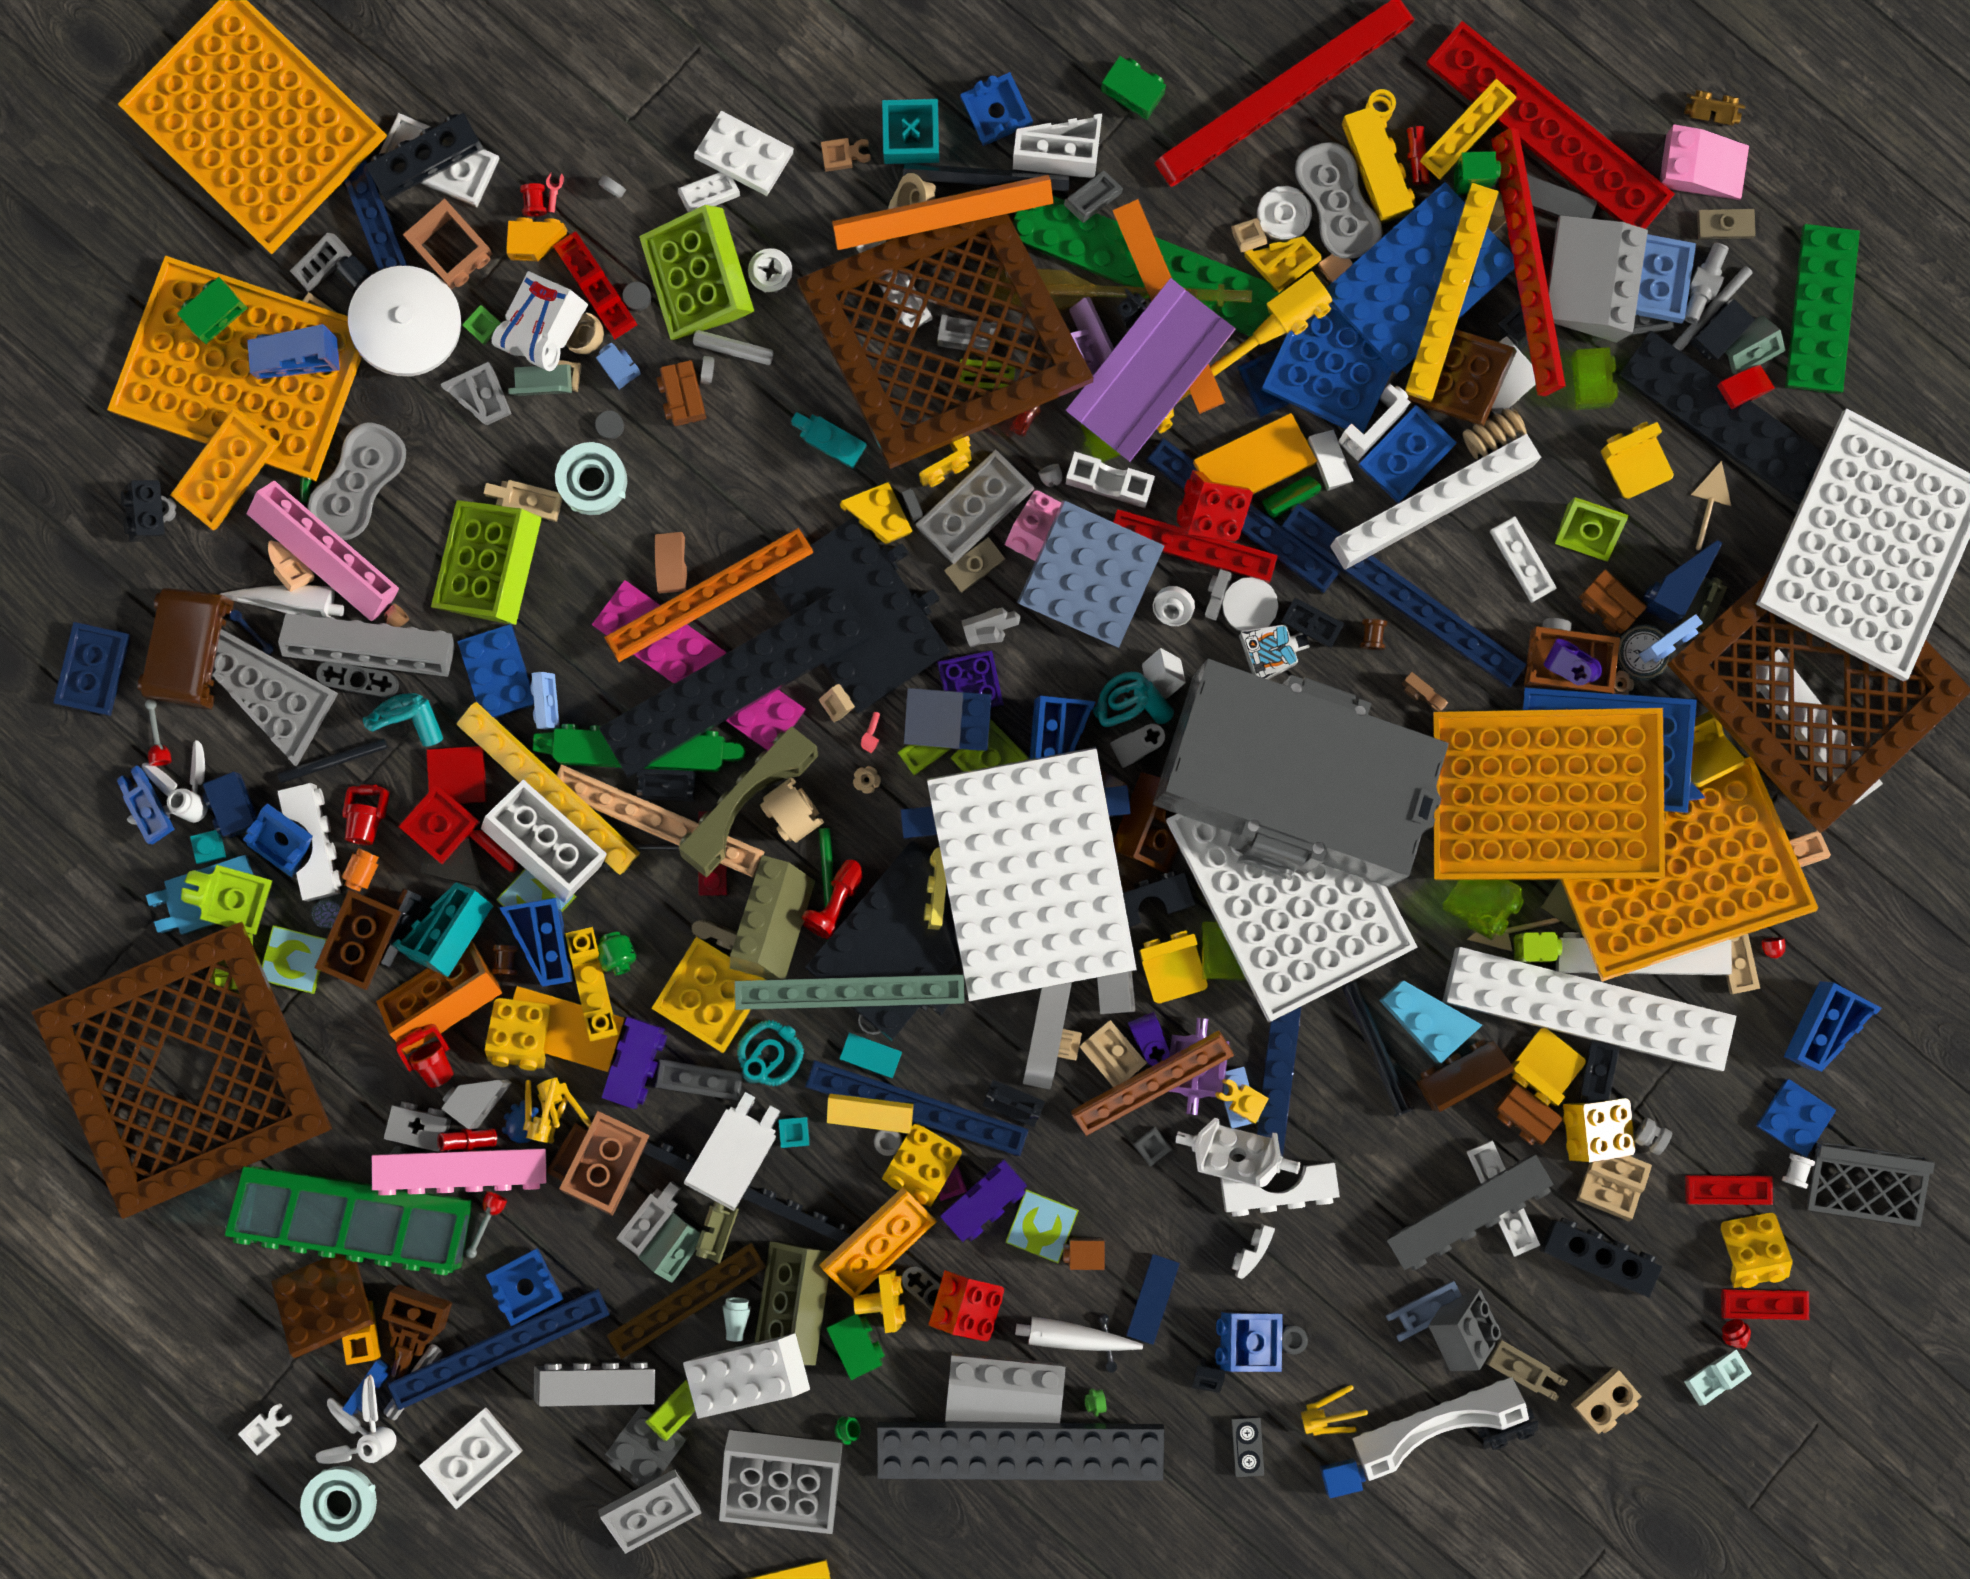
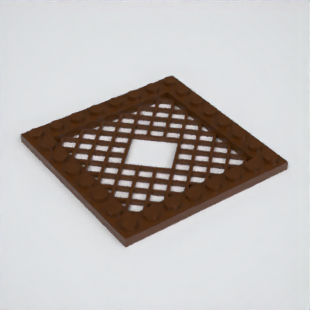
M1008 214L897 237L797 279V285L890 469L1093 383L1094 377ZM985 234L987 239L978 236ZM968 241L965 250L954 247ZM973 241L987 246L983 256L969 252ZM991 248L999 262L988 258ZM943 251L940 261L929 258ZM948 252L962 256L958 267L944 263ZM966 258L980 262L976 273L962 269ZM918 262L915 271L904 268ZM923 262L937 266L933 277L919 273ZM985 264L999 268L995 279L981 275ZM942 268L955 272L951 283L937 279ZM1003 270L1011 284L999 281ZM893 272L889 282L879 279ZM898 273L912 277L908 288L894 284ZM960 274L974 279L970 290L956 285ZM916 279L930 283L926 294L912 290ZM978 280L992 285L988 296L974 291ZM867 283L864 292L853 289ZM873 283L887 287L883 298L869 294ZM935 285L949 289L945 300L931 296ZM997 286L1011 291L1007 302L993 298ZM891 289L905 293L901 305L887 300ZM953 291L967 295L963 306L949 302ZM842 293L840 301H838L836 295ZM1015 293L1023 307L1011 304ZM847 294L861 298L857 309L843 305ZM910 295L923 299L919 311L906 307ZM972 297L986 301L982 312L967 308ZM866 300L880 304L876 315L862 311ZM928 301L979 318L961 363L910 346ZM990 303L1004 307L1000 318L986 314ZM884 306L898 310L894 321L880 317ZM1008 309L1022 313L1019 324L1005 320ZM844 311L854 314L851 325ZM903 312L917 316L913 327L899 323ZM859 316L873 321L869 332L855 328ZM1027 316L1035 330L1023 326ZM983 320L997 324L993 335L979 331ZM877 323L891 327L887 338L873 334ZM1002 326L1016 330L1012 341L998 337ZM896 329L910 333L906 344L892 340ZM1020 332L1035 336L1031 347L1016 343ZM855 334L866 337L862 347ZM977 336L991 341L987 352L973 348ZM871 339L884 343L880 355L867 351ZM1039 339L1047 353L1035 349ZM995 342L1009 347L1005 358L991 354ZM889 345L903 350L899 361L885 357ZM1014 349L1028 353L1024 364L1010 360ZM907 352L922 356L918 367L903 363ZM970 353L984 357L980 369L966 365ZM1032 355L1047 359L1043 370L1028 366ZM867 357L878 360L874 370ZM926 358L940 362L936 373L922 369ZM989 359L1003 364L999 375L984 371ZM1052 361L1054 366L1049 368V365ZM882 362L896 366L892 378L878 374ZM945 364L959 368L955 379L941 375ZM1007 365L1021 370L1017 381L1003 377ZM901 368L915 373L911 384L896 380ZM963 370L977 374L973 386L959 381ZM1026 372L1034 374L1023 379ZM919 375L933 379L929 390L915 386ZM982 376L996 381L992 392L978 388ZM879 380L889 383L886 393ZM938 381L952 385L948 397L934 392ZM1000 383L1008 385L998 390ZM894 385L908 390L904 401L890 397ZM956 387L971 391L966 403L952 398ZM912 392L927 396L923 407L908 403ZM975 393L983 395V397L973 400ZM931 398L945 402L941 414L927 409ZM891 404L901 407L898 416H896ZM950 404L958 406L957 408L947 411ZM905 409L920 413L916 424L901 420ZM924 415L933 417L922 422Z
M1770 570L1669 661L1667 665L1815 829L1821 833L1970 693V687L1927 640H1925L1913 667L1916 675H1910L1908 679L1919 681V695L1907 694V680H1900L1901 693L1888 692V678H1898L1884 671H1869V663L1863 661V670L1850 669V655H1854L1842 649L1831 648V643L1825 641V647L1813 646L1812 633L1795 626L1791 622L1787 621V625L1775 624V614L1769 612V623L1756 622L1768 611L1756 605L1771 572ZM1756 627L1769 628V642L1756 641ZM1750 628V640L1738 639ZM1775 629L1788 630V644L1775 643ZM1794 631L1806 632V645L1794 644ZM1737 644L1750 645V659L1737 658ZM1731 645V657L1719 656ZM1756 646L1769 647V661L1756 660ZM1775 648L1788 649V663L1775 662ZM1794 650L1844 655L1845 707L1794 702ZM1718 662L1731 663V676L1718 675ZM1737 663L1750 665V678L1737 677ZM1756 665L1769 666V680L1756 679ZM1775 667L1788 668V682L1775 681ZM1850 674L1863 676V689L1851 688ZM1869 676L1882 677V691L1869 690ZM1724 681L1731 682V689ZM1737 683L1750 684V697L1737 696ZM1756 684L1769 686V699L1756 698ZM1925 685L1930 689L1926 694ZM1775 686L1788 687V701L1775 700ZM1851 694L1863 695V708L1851 707ZM1869 695L1882 696V710L1870 709ZM1888 697L1901 698V712L1888 711ZM1907 699L1919 700L1907 711ZM1743 702L1750 703V710ZM1756 704L1769 705V718L1756 717ZM1775 705L1788 706V720L1775 719ZM1794 707L1807 708V722L1794 721ZM1813 709L1826 710V724L1813 723ZM1832 711L1845 712V726L1832 725ZM1851 713L1864 714V727L1851 726ZM1870 714L1882 716V729L1870 728ZM1888 716L1901 717L1889 728ZM1762 723L1769 724V731ZM1775 725L1788 726V740L1776 738ZM1794 726L1807 727V741L1795 740ZM1813 728L1826 729V743L1814 742ZM1832 730L1845 731V745L1832 744ZM1851 732L1864 733V747L1851 746ZM1870 734L1882 735L1870 746ZM1781 744L1789 745V753ZM1795 746L1807 747L1808 761L1795 760ZM1814 747L1826 749L1827 763L1814 761ZM1833 749L1845 750V764L1833 763ZM1851 751L1864 752L1852 763ZM1801 766H1808V774ZM1814 767L1827 768V782L1814 781ZM1833 769H1844L1845 771L1833 781Z
M243 922L234 924L32 1011L35 1022L122 1219L332 1129ZM225 960L228 967L218 964V962ZM210 966L206 979L192 975ZM215 968L229 973L224 988L210 982ZM184 978L179 991L166 986ZM232 978L234 979V982L237 986L239 993L228 989L231 984ZM189 979L203 984L198 998L184 993ZM208 986L222 992L217 1005L203 1000ZM158 989L153 1002L139 997ZM163 990L177 995L172 1009L158 1004ZM226 994L240 999L235 1013L221 1008ZM182 998L196 1003L191 1017L177 1012ZM132 1000L127 1013L114 1008ZM137 1001L151 1006L146 1020L132 1015ZM200 1005L214 1010L209 1024L195 1019ZM243 1005H245L251 1019L240 1015ZM156 1009L170 1014L165 1028L151 1023ZM106 1011L101 1024L88 1019ZM111 1012L125 1017L120 1031L106 1026ZM219 1012L233 1017L228 1031L214 1026ZM175 1016L189 1021L183 1035L169 1030ZM130 1020L144 1025L139 1039L125 1034ZM238 1020L252 1025L247 1039L233 1034ZM80 1022L78 1030L75 1034L72 1025ZM193 1023L207 1029L202 1043L188 1037ZM85 1024L99 1029L94 1043L80 1037ZM149 1027L162 1032L158 1046L144 1041ZM255 1030L262 1045L251 1041ZM104 1031L118 1036L113 1050L99 1045ZM212 1031L226 1036L221 1050L207 1045ZM167 1035L218 1054L199 1106L148 1086ZM230 1038L244 1043L239 1057L225 1052ZM122 1039L136 1043L132 1057L118 1052ZM80 1043L92 1047L88 1059H86ZM141 1046L155 1051L150 1065L136 1060ZM249 1046L263 1051L258 1065L244 1060ZM96 1050L110 1054L106 1068L92 1064ZM266 1056L268 1057V1060L271 1064L273 1071L262 1067L266 1059ZM115 1057L129 1062L124 1076L110 1071ZM223 1057L237 1062L232 1076L218 1071ZM134 1064L148 1069L143 1083L129 1078ZM242 1064L256 1069L251 1083L237 1078ZM91 1069L103 1073L99 1086ZM260 1071L274 1077L269 1091L255 1085ZM108 1075L122 1081L117 1095L103 1089ZM216 1075L230 1081L225 1094L211 1089ZM127 1083L141 1088L135 1102L122 1097ZM234 1083L248 1088L243 1102L229 1096ZM277 1083H279L285 1097L274 1093ZM145 1090L159 1095L154 1109L140 1104ZM253 1090L267 1095L262 1109L248 1104ZM208 1094L222 1099L217 1113L203 1108ZM103 1095L115 1099L110 1111ZM164 1098L178 1103L173 1117L159 1112ZM271 1098L286 1103L281 1116L267 1112ZM119 1101L133 1106L128 1120L114 1115ZM227 1101L241 1106L236 1120L222 1115ZM182 1105L197 1110L191 1124L177 1119ZM290 1108L292 1116L285 1118ZM138 1109L152 1114L147 1128L133 1123ZM245 1109L260 1114L255 1127L241 1123ZM201 1112L215 1118L210 1131L196 1126ZM157 1116L171 1121L165 1135L151 1130ZM264 1116L278 1121L259 1129ZM220 1120L234 1125L229 1139L215 1134ZM114 1121L126 1125L122 1137H120ZM175 1123L189 1129L184 1142L170 1137ZM131 1127L144 1132L140 1146L126 1141ZM238 1127L252 1132L234 1140ZM194 1131L208 1136L203 1150L189 1145ZM149 1135L163 1140L158 1154L144 1148ZM212 1138L226 1143L208 1151ZM168 1142L182 1147L177 1161L163 1156ZM125 1147L137 1151L133 1163ZM186 1150L200 1154L182 1162ZM142 1153L156 1158L151 1172L137 1167ZM160 1161L173 1165V1167L156 1174ZM137 1173L145 1175L147 1178L139 1180Z

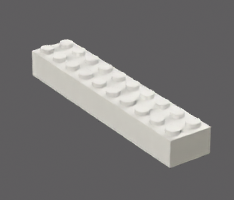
M1462 947L1455 948L1442 1001L1445 1004L1589 1040L1601 1041L1620 1046L1621 1048L1713 1071H1724L1736 1021L1735 1015Z

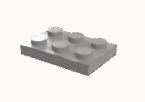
M675 1469L598 1510L601 1520L625 1554L701 1514L698 1503Z

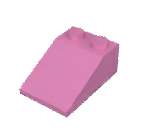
M1673 125L1666 134L1659 181L1672 190L1741 200L1749 146L1703 129Z

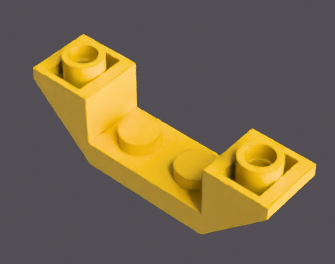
M593 927L565 933L590 1042L618 1035L603 970L598 960L599 952Z

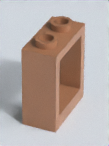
M445 198L403 234L409 244L451 290L455 286L460 287L465 284L469 279V274L476 268H483L490 261V256L493 254L485 242ZM452 218L478 247L450 272L446 273L422 244Z

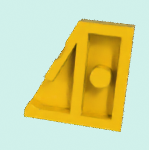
M1304 236L1290 239L1284 243L1269 244V248L1256 251L1251 249L1244 252L1245 258L1278 293L1321 261V254Z
M889 482L842 500L839 504L844 511L847 509L855 515L861 525L866 529L872 530L875 536L885 544L910 535L912 532Z

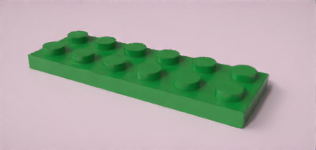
M1804 224L1802 226L1785 388L1832 394L1843 393L1860 230Z

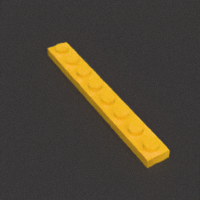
M1472 183L1405 388L1407 395L1429 402L1432 401L1499 192L1497 190Z
M477 702L473 703L457 722V725L519 783L525 780L606 852L607 855L604 861L619 875L624 873L640 854L637 849Z

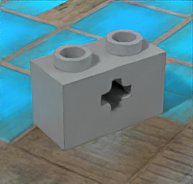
M401 1101L400 1106L393 1105L391 1107L384 1139L441 1152L437 1146L438 1134L448 1133L452 1118L444 1116L445 1111L429 1108L428 1112L417 1110V1104ZM420 1120V1123L425 1125L424 1130H418L417 1132L413 1122Z

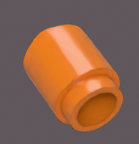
M358 848L356 854L352 853L341 877L346 880L344 885L359 892L362 887L368 889L378 867L376 862L379 857Z

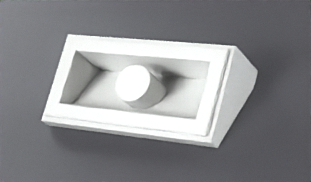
M1334 430L1309 436L1307 441L1317 459L1316 464L1327 491L1353 482Z

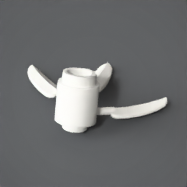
M194 741L190 774L192 791L184 788L176 789L177 784L156 766H149V763L142 764L146 775L168 796L167 806H163L168 818H170L169 814H174L195 823L205 817L208 807L203 797L197 794L198 784H203L205 776L204 751L199 741ZM132 815L127 818L129 823L136 824Z
M371 1375L367 1376L364 1380L362 1390L363 1419L370 1423V1432L361 1427V1422L355 1416H351L342 1410L343 1406L333 1398L328 1399L327 1406L338 1422L350 1433L354 1434L358 1431L363 1436L358 1440L357 1448L350 1449L349 1446L344 1445L318 1452L316 1460L319 1463L346 1462L351 1460L352 1454L356 1453L365 1462L374 1463L393 1451L396 1444L395 1433L390 1428H376L375 1422L378 1420L374 1379Z

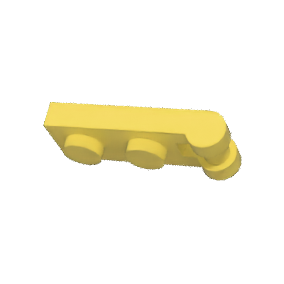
M940 847L936 848L930 857V863L934 867V876H929L927 893H932L931 903H926L924 920L929 921L928 929L939 930L942 926L947 884Z

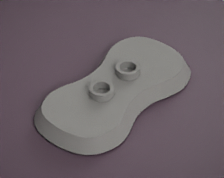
M1333 142L1321 143L1303 151L1296 160L1295 174L1302 189L1311 197L1316 205L1320 220V236L1324 246L1329 252L1339 258L1350 259L1363 256L1382 239V225L1377 214L1361 195L1358 186V168L1355 158L1343 145Z
M367 422L353 428L344 440L340 461L335 471L313 490L308 500L307 509L343 540L358 536L369 523L376 495L404 466L406 448L401 438L390 429L376 423Z

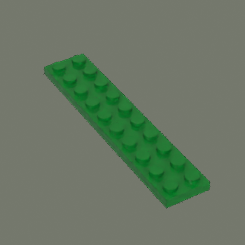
M1053 196V204L1017 211L1013 225L1024 246L1148 295L1117 221L1096 213L1082 223L1064 206L1065 200ZM1155 237L1172 279L1232 325L1236 331L1251 337L1252 333L1270 316L1267 303L1281 294L1282 291L1278 293L1269 282Z

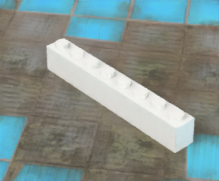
M1525 434L1335 538L1330 547L1345 570L1530 469L1539 461L1541 456L1529 436Z

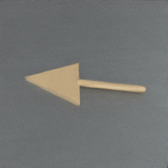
M1722 461L1691 494V496L1708 500L1696 545L1698 551L1702 549L1713 503L1717 502L1731 506Z
M1501 911L1467 940L1512 951L1509 933L1551 925L1560 921L1557 918L1507 928L1504 912Z

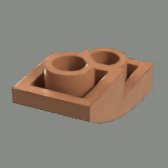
M682 532L655 535V568L657 591L659 594L686 591L687 566L684 562L685 537Z

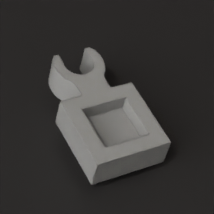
M1220 569L1218 576L1213 575L1208 591L1212 592L1205 612L1206 618L1217 620L1224 595L1232 578L1231 572Z

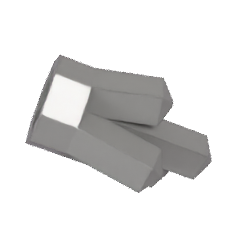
M1001 607L998 609L993 608L986 613L962 620V626L969 646L974 647L980 644L1002 642L1005 637L1003 630L1019 625L1020 615L1015 611L1007 613Z

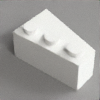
M1096 114L1093 118L1077 120V118L1069 119L1068 122L1051 125V123L1017 129L1013 169L1094 178L1102 114Z

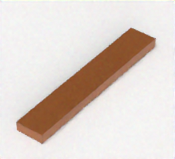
M1218 1030L1071 1110L1072 1116L1085 1136L1233 1057V1051Z

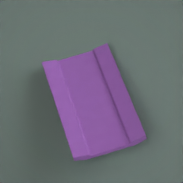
M1170 278L1093 375V383L1086 385L1066 411L1130 462L1236 329Z

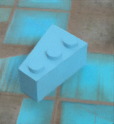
M1406 981L1398 982L1379 1000L1435 1063H1442L1482 1026V1024Z

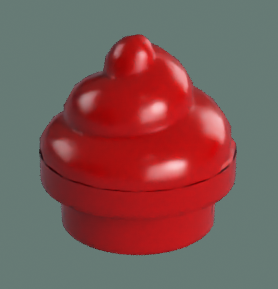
M1733 1319L1725 1323L1722 1327L1724 1342L1729 1346L1745 1349L1751 1335L1748 1324L1744 1323L1741 1319Z

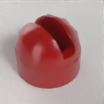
M1772 937L1762 940L1763 951L1768 957L1777 959L1784 954L1786 947L1784 937Z

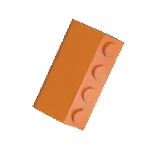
M471 941L449 977L427 968L376 1002L390 1036L397 1043L410 1032L420 1027L422 1029L429 1024H435L440 1033H442L481 1006L494 1000L495 997L502 994V991L494 974H492L475 944ZM432 1032L426 1035L425 1038L404 1047L402 1050L409 1054L435 1037L436 1034Z

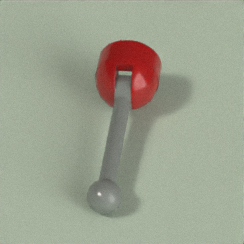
M148 699L145 702V707L149 709L154 745L148 751L149 766H163L170 764L172 760L169 749L165 745L160 744L155 715L157 704L154 699Z
M489 1191L486 1192L482 1203L486 1215L471 1247L466 1250L468 1258L472 1259L477 1255L476 1248L491 1216L498 1215L504 1209L507 1199L501 1195Z

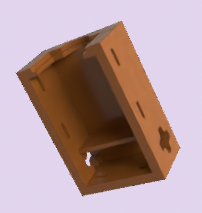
M1536 626L1530 632L1524 686L1551 690L1613 694L1620 638ZM1555 640H1566L1575 645L1579 650L1598 660L1602 667V673L1598 680L1585 685H1576L1561 675L1548 670L1544 666V662Z

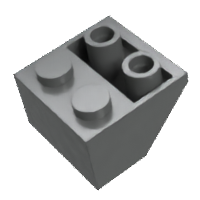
M1474 1289L1440 1307L1428 1325L1450 1371L1480 1370L1502 1335L1481 1289Z

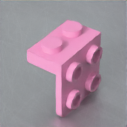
M1034 491L1013 524L1005 545L1036 561L1061 502L1040 491Z

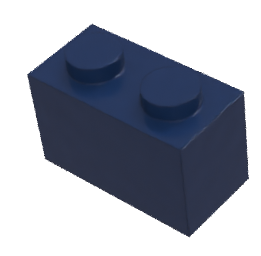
M232 772L203 784L205 792L202 793L203 799L208 808L212 807L216 817L212 821L218 834L222 833L224 837L232 838L246 832L252 823L257 820L258 816L241 774Z

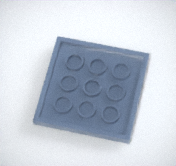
M1063 500L1017 603L1119 648L1164 545Z

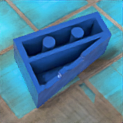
M324 324L274 335L262 334L256 336L255 339L247 340L250 373L257 379L340 370L337 337Z
M552 898L500 907L541 986L574 981L560 899Z

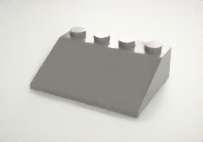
M1569 216L1558 217L1548 280V292L1554 324L1616 343L1632 334L1648 230L1625 222Z
M952 1352L945 1422L1060 1423L1065 1363Z
M729 1430L724 1451L719 1521L833 1534L842 1443Z

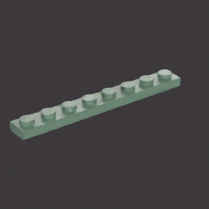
M964 975L735 981V1010L964 1003Z

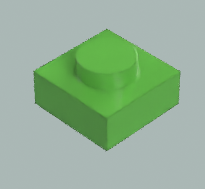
M480 305L462 326L485 345L492 338L495 329L501 322Z

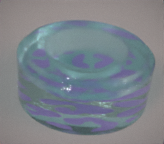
M330 900L319 901L312 909L314 923L322 928H332L340 907L337 903Z

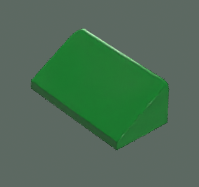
M1306 476L1262 501V505L1270 519H1274L1294 508L1297 504H1301L1319 494L1322 487L1311 476Z

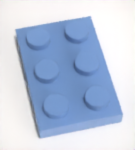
M1647 234L1636 315L1683 323L1686 314L1696 243Z

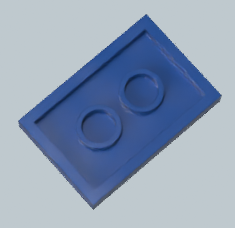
M1416 405L1358 466L1391 498L1399 503L1457 442Z
M511 624L457 641L476 702L492 717L497 718L534 706V696L530 688L531 683Z

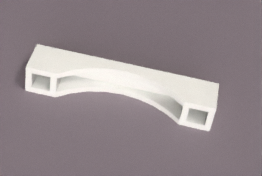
M1511 1377L1506 1380L1497 1381L1493 1385L1480 1390L1471 1391L1454 1400L1445 1401L1428 1410L1419 1411L1402 1420L1390 1422L1376 1430L1364 1432L1352 1439L1367 1478L1371 1481L1396 1471L1401 1462L1413 1449L1440 1433L1472 1426L1504 1430L1529 1420L1525 1401Z

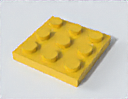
M696 936L651 1009L724 1053L751 1009L735 1010V981L766 979L730 969L729 956Z

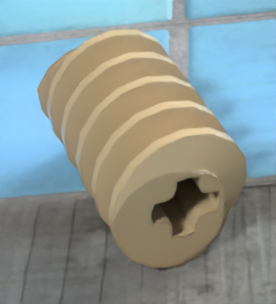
M1511 407V410L1504 408L1501 411V415L1495 413L1492 416V421L1487 419L1484 426L1476 424L1473 426L1472 431L1469 429L1465 430L1463 438L1472 456L1478 459L1479 453L1483 457L1488 455V448L1493 452L1498 450L1497 443H1500L1502 446L1507 445L1506 438L1509 437L1514 441L1517 439V432L1522 436L1527 434L1521 416Z

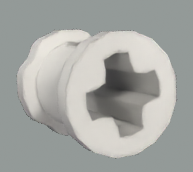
M1790 1153V1166L1787 1175L1783 1176L1782 1181L1807 1189L1808 1184L1806 1180L1811 1166L1815 1165V1161Z

